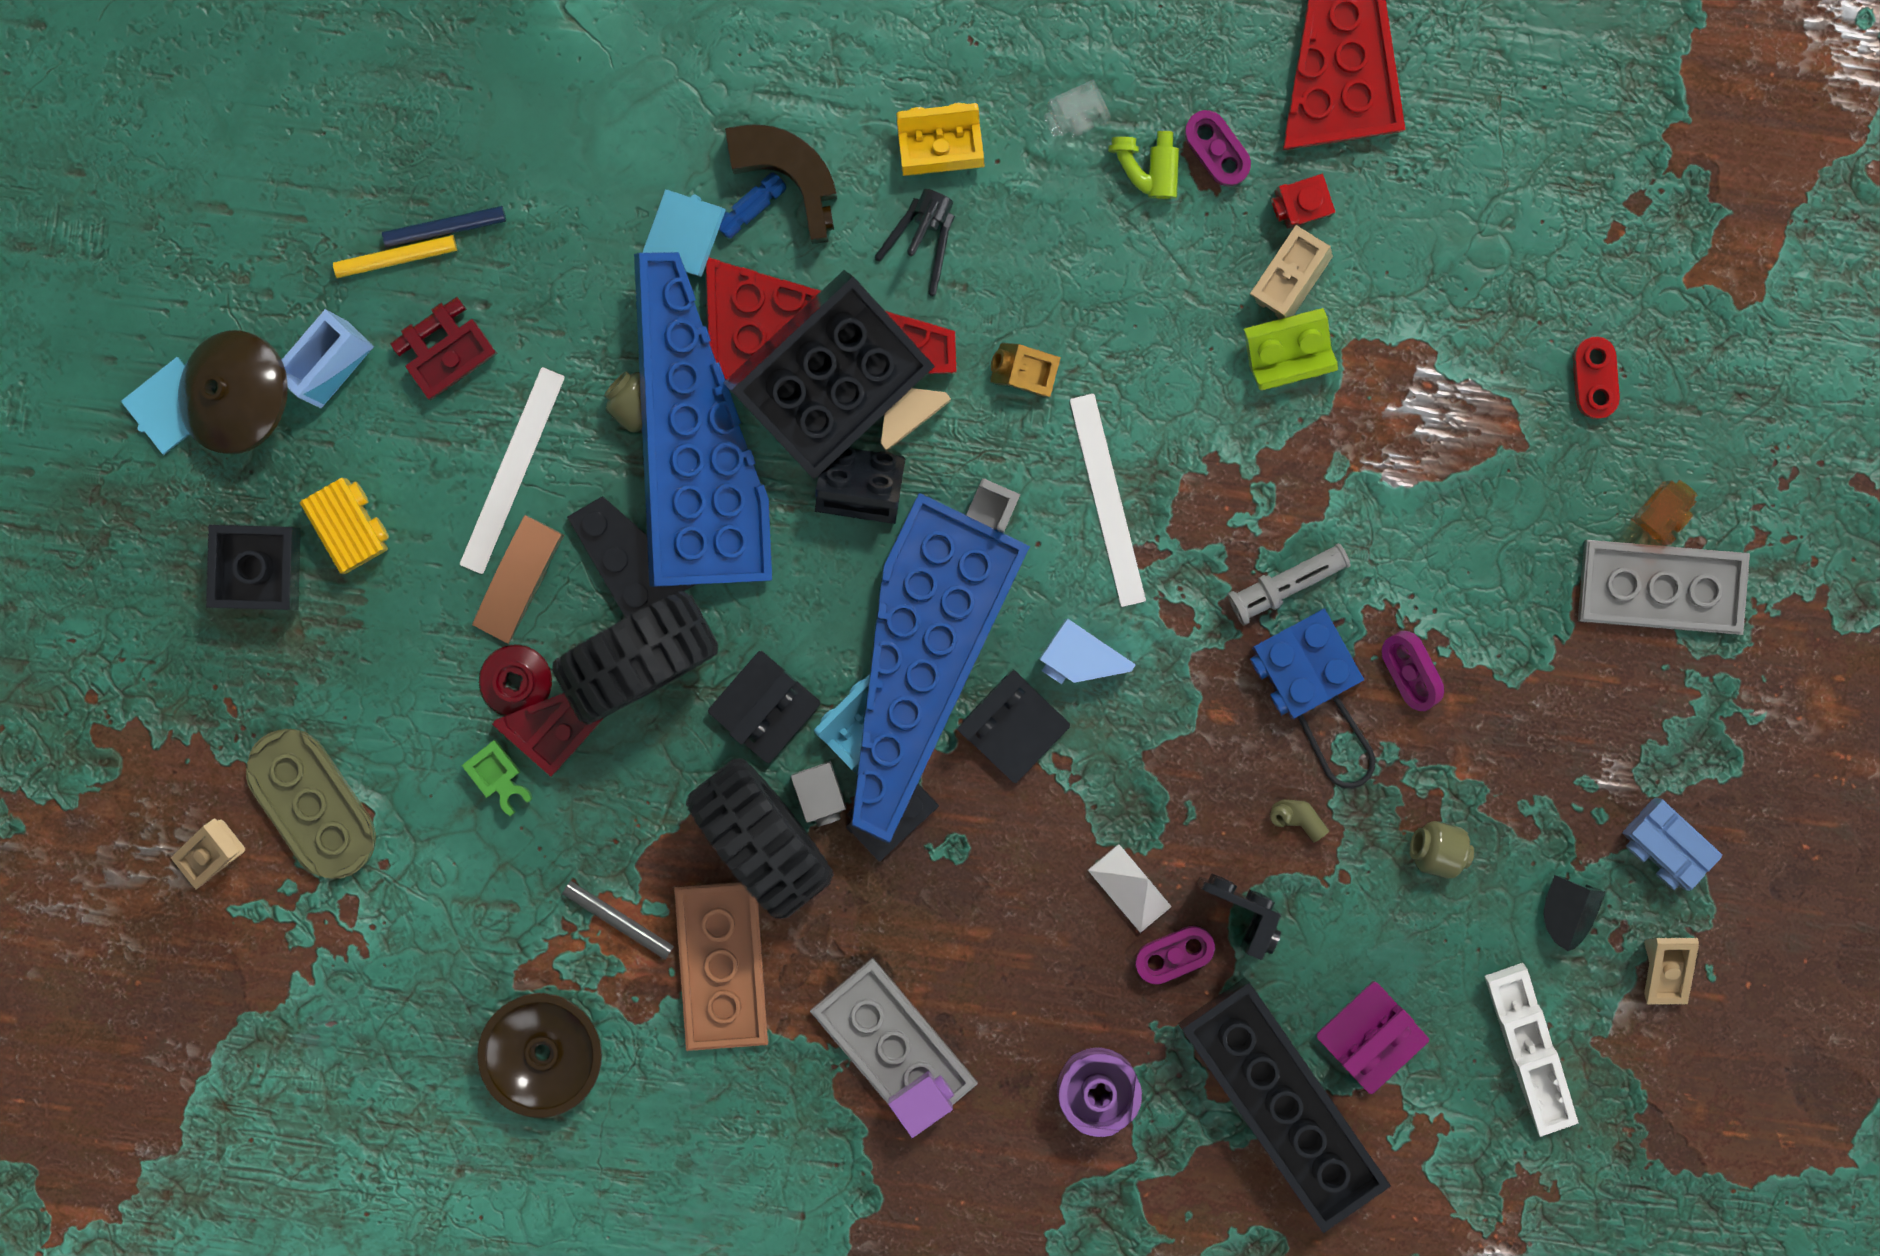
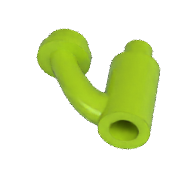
M1157 131V146L1150 148L1149 174H1146L1133 157L1134 153H1139V146H1136V138L1112 137V145L1108 146V152L1117 154L1118 160L1128 178L1140 191L1148 194V197L1153 199L1177 198L1179 148L1173 147L1172 131Z

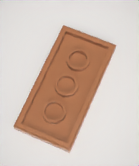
M741 882L675 886L686 1051L768 1045L758 901L752 897Z

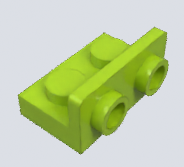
M1324 308L1244 328L1249 366L1259 390L1280 387L1338 370L1337 360L1331 347L1328 317Z

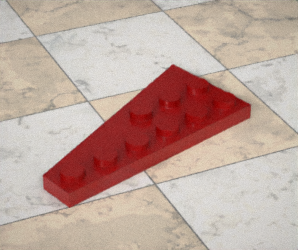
M1308 0L1282 150L1404 132L1406 129L1386 0Z
M709 257L706 263L708 334L711 339L709 344L716 363L719 362L725 380L821 291ZM885 311L933 363L935 367L927 374L956 373V340L954 330Z

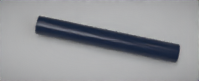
M503 206L384 231L382 232L385 247L388 248L506 222V215Z

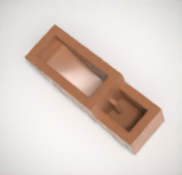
M524 515L490 583L472 625L509 644L547 573L546 570L565 535Z

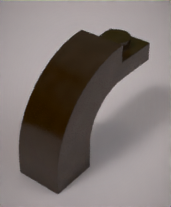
M742 125L725 128L733 173L740 174L758 170H772L789 177L798 186L804 197L812 244L828 242L826 231L834 230L831 207H822L821 201L837 199V193L832 176L819 154L798 136L777 127Z

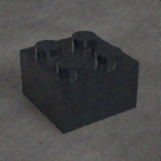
M208 525L206 608L299 610L301 528Z

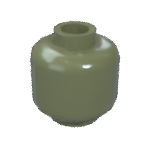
M624 372L609 386L604 394L608 399L606 411L627 431L638 432L642 430L640 372L632 374Z
M1431 821L1422 828H1418L1413 834L1410 843V856L1414 859L1416 867L1421 872L1451 879L1457 877L1464 868L1467 869L1471 865L1474 858V847L1470 845L1469 835L1463 828L1439 821Z

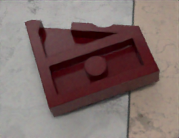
M562 693L496 719L492 725L552 777L605 717L589 725L578 720L565 694Z

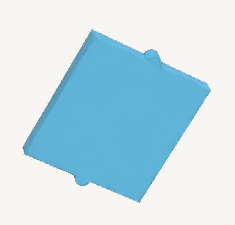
M665 189L642 253L679 252L685 271L702 277L726 209L701 201V198L695 194L688 197Z
M176 357L121 400L122 404L139 424L138 430L145 432L164 455L190 435L182 421L178 404L179 382L185 366L179 357Z

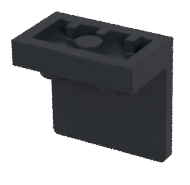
M1012 669L956 729L1013 783H1017L1070 728V723L1036 692L1021 675Z

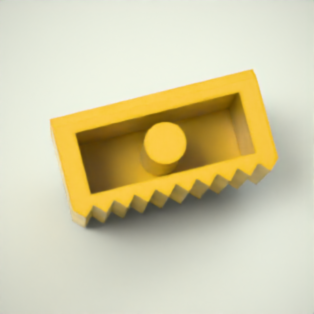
M340 478L299 502L340 574H347L388 550L384 541L389 538V535L378 517L371 520L363 505L369 503L357 481L351 484L347 478Z

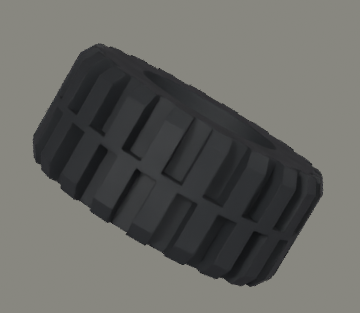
M681 591L632 614L565 652L561 657L554 660L552 672L578 720L589 725L645 697L710 660L718 654V642L693 597Z
M732 759L689 793L686 806L697 826L702 830L708 842L714 847L717 854L730 868L735 877L772 917L776 919L788 918L830 885L834 874L825 857L792 812L781 801L780 797L745 759Z

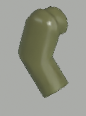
M1283 799L1272 806L1270 819L1277 827H1284L1285 825L1301 826L1313 843L1329 833V829L1306 801Z

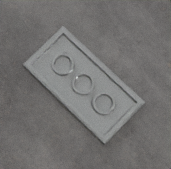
M1584 540L1578 621L1743 635L1750 553Z
M873 957L810 1009L813 1016L887 1104L891 1096L927 1071H930L935 1079L941 1075L948 1083L955 1095L949 1099L952 1105L978 1084L977 1080Z

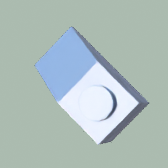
M1069 619L1064 620L1039 657V660L1046 664L1041 671L1060 684L1066 678L1075 683L1131 672L1136 664Z

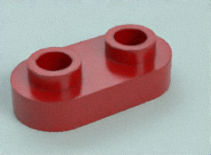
M1598 336L1587 338L1581 341L1573 352L1576 404L1579 411L1586 417L1601 419L1614 413L1620 402L1617 355L1614 346L1607 339ZM1593 349L1599 350L1602 353L1603 359L1600 364H1594L1590 360V353ZM1596 390L1604 392L1606 396V401L1603 405H1597L1593 400V394Z

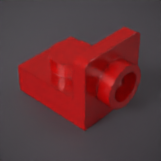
M1323 173L1289 185H1280L1275 189L1276 197L1271 198L1272 207L1278 222L1284 220L1287 229L1335 213Z

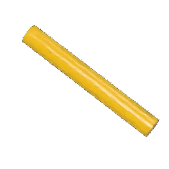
M454 235L333 262V269L336 278H342L457 251Z

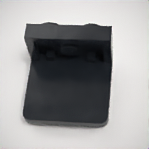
M1211 873L1209 880L1199 877L1197 885L1202 890L1255 912L1240 946L1244 952L1259 960H1263L1266 952L1272 954L1281 935V931L1277 930L1276 927L1282 914L1273 908L1275 902L1271 898L1250 889L1246 896L1235 892L1237 885L1234 882Z

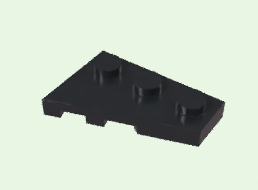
M602 496L567 516L625 618L668 596L675 595L681 591L685 592L697 585L649 586L647 535L605 497Z

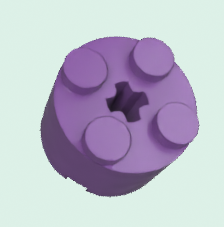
M1090 1048L1076 1053L1069 1058L1058 1077L1057 1095L1062 1112L1066 1119L1084 1134L1095 1137L1111 1136L1131 1123L1139 1112L1142 1101L1139 1079L1131 1064L1122 1055L1113 1050ZM1097 1083H1103L1109 1094H1102L1101 1099L1096 1101L1089 1090L1096 1089Z

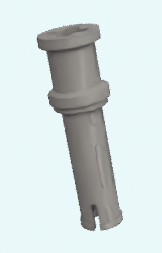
M1338 543L1334 547L1272 578L1269 575H1263L1258 578V583L1238 593L1231 591L1227 593V597L1238 620L1244 626L1250 623L1249 618L1269 608L1273 610L1280 608L1284 598L1344 568L1350 567L1351 563L1344 548Z

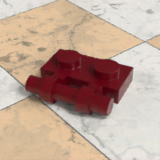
M458 296L445 305L442 302L431 309L433 313L415 326L410 324L402 329L403 335L390 343L399 357L411 348L418 355L417 358L405 365V367L428 400L434 399L498 354L474 319L469 320L461 327L457 325L454 318L467 310ZM443 327L448 336L431 348H428L424 339Z

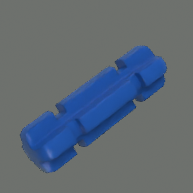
M772 172L761 181L762 185L759 188L755 186L731 207L733 210L730 213L725 212L719 228L728 239L732 238L741 230L740 226L743 223L747 225L771 204L770 199L778 198L786 190V184L776 173Z

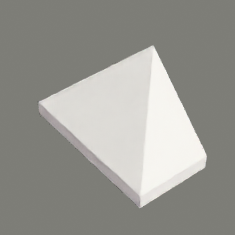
M1120 844L1115 846L1088 869L1140 933L1172 907Z

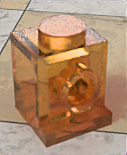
M1672 480L1662 482L1632 517V520L1661 545H1671L1676 539L1671 534V531L1674 530L1678 533L1691 520L1694 514L1689 510L1697 502L1695 499L1698 495L1690 486L1680 480L1677 483H1674Z

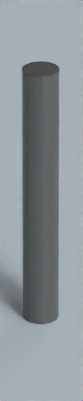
M571 880L562 892V895L666 960L674 946Z

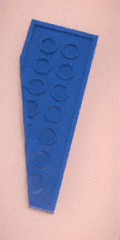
M679 252L634 254L649 586L772 581L769 498L764 485L760 484L754 467L756 462L752 451L747 448L739 426L741 421L729 388L723 383L726 380L719 362L716 363L709 341H711L706 326L703 327L694 301L696 298Z
M921 493L918 494L882 570L851 826L886 843H890L1030 547Z

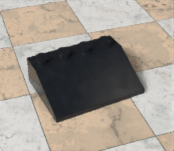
M843 270L723 383L806 472L815 479L935 366L856 278Z

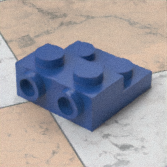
M1325 608L1252 648L1255 656L1251 657L1250 661L1261 680L1268 677L1275 689V692L1270 694L1275 707L1281 716L1288 713L1291 720L1364 681L1362 674Z

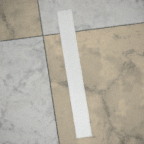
M544 367L541 368L461 559V566L480 574L484 573L565 379L563 375Z
M1089 394L1070 399L1120 604L1122 607L1144 602L1146 598L1095 395Z

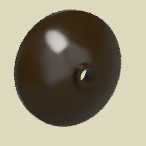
M224 331L202 342L185 364L178 389V404L181 418L193 439L203 447L223 454L244 453L262 444L276 429L285 410L288 384L283 362L277 351L266 340L245 331ZM218 383V390L215 393V388Z
M528 994L509 1001L489 1019L479 1040L478 1067L487 1090L502 1106L514 1113L527 1117H552L571 1110L589 1094L600 1073L602 1045L594 1023L578 1005L566 998L553 994ZM538 1045L549 1047L550 1056L548 1058L542 1059L537 1056L536 1047Z

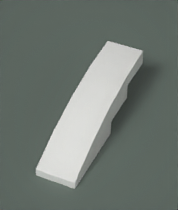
M1520 963L1484 976L1513 1066L1539 1136L1541 1137L1578 1124L1560 1059L1553 1047L1543 1011L1537 1003L1528 969L1524 963Z

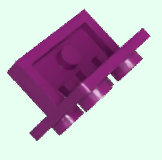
M1372 981L1316 1033L1319 1041L1369 1094L1375 1093L1429 1042L1428 1036L1415 1024L1410 1015L1376 981Z

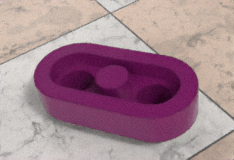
M1202 110L1192 115L1184 131L1185 140L1218 184L1228 187L1240 184L1247 177L1251 168L1250 156L1223 118L1216 112ZM1201 126L1209 127L1212 131V137L1208 140L1201 139L1197 133L1198 128ZM1225 159L1233 160L1236 164V171L1226 173L1222 169V161Z
M1399 631L1387 638L1382 646V657L1404 701L1417 711H1426L1438 704L1444 696V685L1420 638L1410 631Z
M1188 926L1142 946L1136 954V970L1141 978L1148 983H1165L1208 964L1215 952L1214 940L1201 927ZM1190 939H1197L1200 941L1199 951L1193 954L1186 951V943ZM1153 955H1159L1163 959V964L1158 969H1151L1148 966V960Z

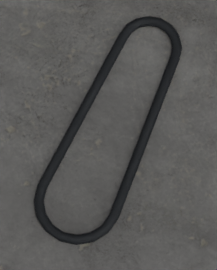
M1336 695L1332 699L1367 751L1370 760L1369 769L1360 780L1350 783L1337 779L1331 772L1303 714L1298 716V719L1326 776L1333 784L1341 788L1353 789L1364 785L1371 778L1375 770L1376 759L1373 749L1338 695Z

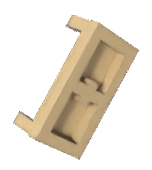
M1296 225L1250 293L1251 296L1255 298L1256 303L1262 308L1267 307L1276 313L1275 315L1279 319L1294 316L1332 259L1331 246Z

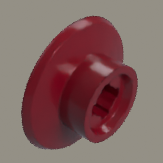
M507 645L495 650L484 661L479 673V689L484 701L493 711L502 716H507L547 700L552 688V674L548 663L541 654L524 645ZM510 672L518 676L521 675L523 678L518 691L506 686L505 682H507Z

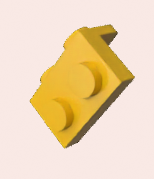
M954 103L949 106L934 108L915 107L896 113L903 176L985 167L977 103Z

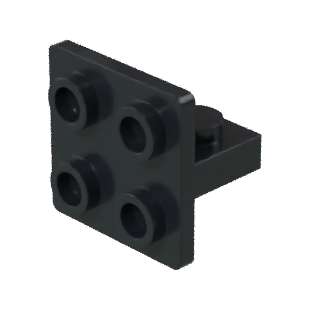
M849 446L818 476L815 492V512L896 524L906 458L887 451L872 452L854 449Z
M758 651L711 705L708 713L731 732L729 735L741 745L745 744L763 761L770 763L815 712L821 702L763 651Z

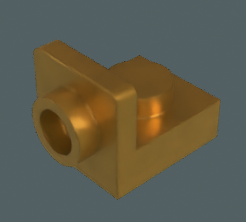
M1001 343L991 361V382L1050 397L1061 357L1020 344Z

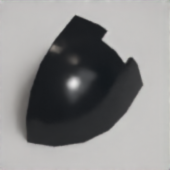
M1554 875L1543 912L1546 930L1554 942L1566 951L1575 949L1583 942L1593 926L1606 892L1587 884L1584 887L1570 881L1568 878Z

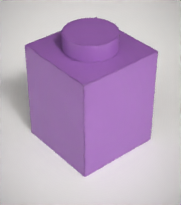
M927 1071L891 1096L888 1105L911 1138H913L953 1110V1105L949 1099L955 1095L941 1075L935 1079L931 1072Z

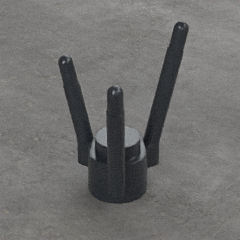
M924 189L920 199L913 198L906 214L876 253L875 260L879 262L884 258L915 216L914 221L919 226L908 248L907 253L909 256L915 255L927 229L937 231L940 225L929 287V295L935 296L940 280L949 229L955 218L953 214L949 213L954 202L939 192Z

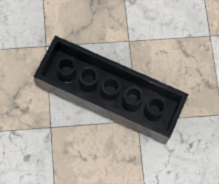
M1245 977L1178 1023L1323 1233L1391 1187L1256 990Z

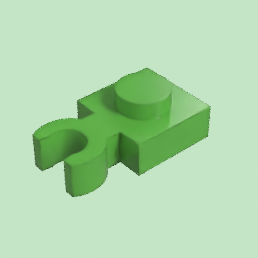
M493 740L461 765L486 798L496 791L498 792L501 809L509 816L516 813L509 803L512 794H520L527 803L533 799L531 792L526 787L516 785L512 779L521 771L497 740Z

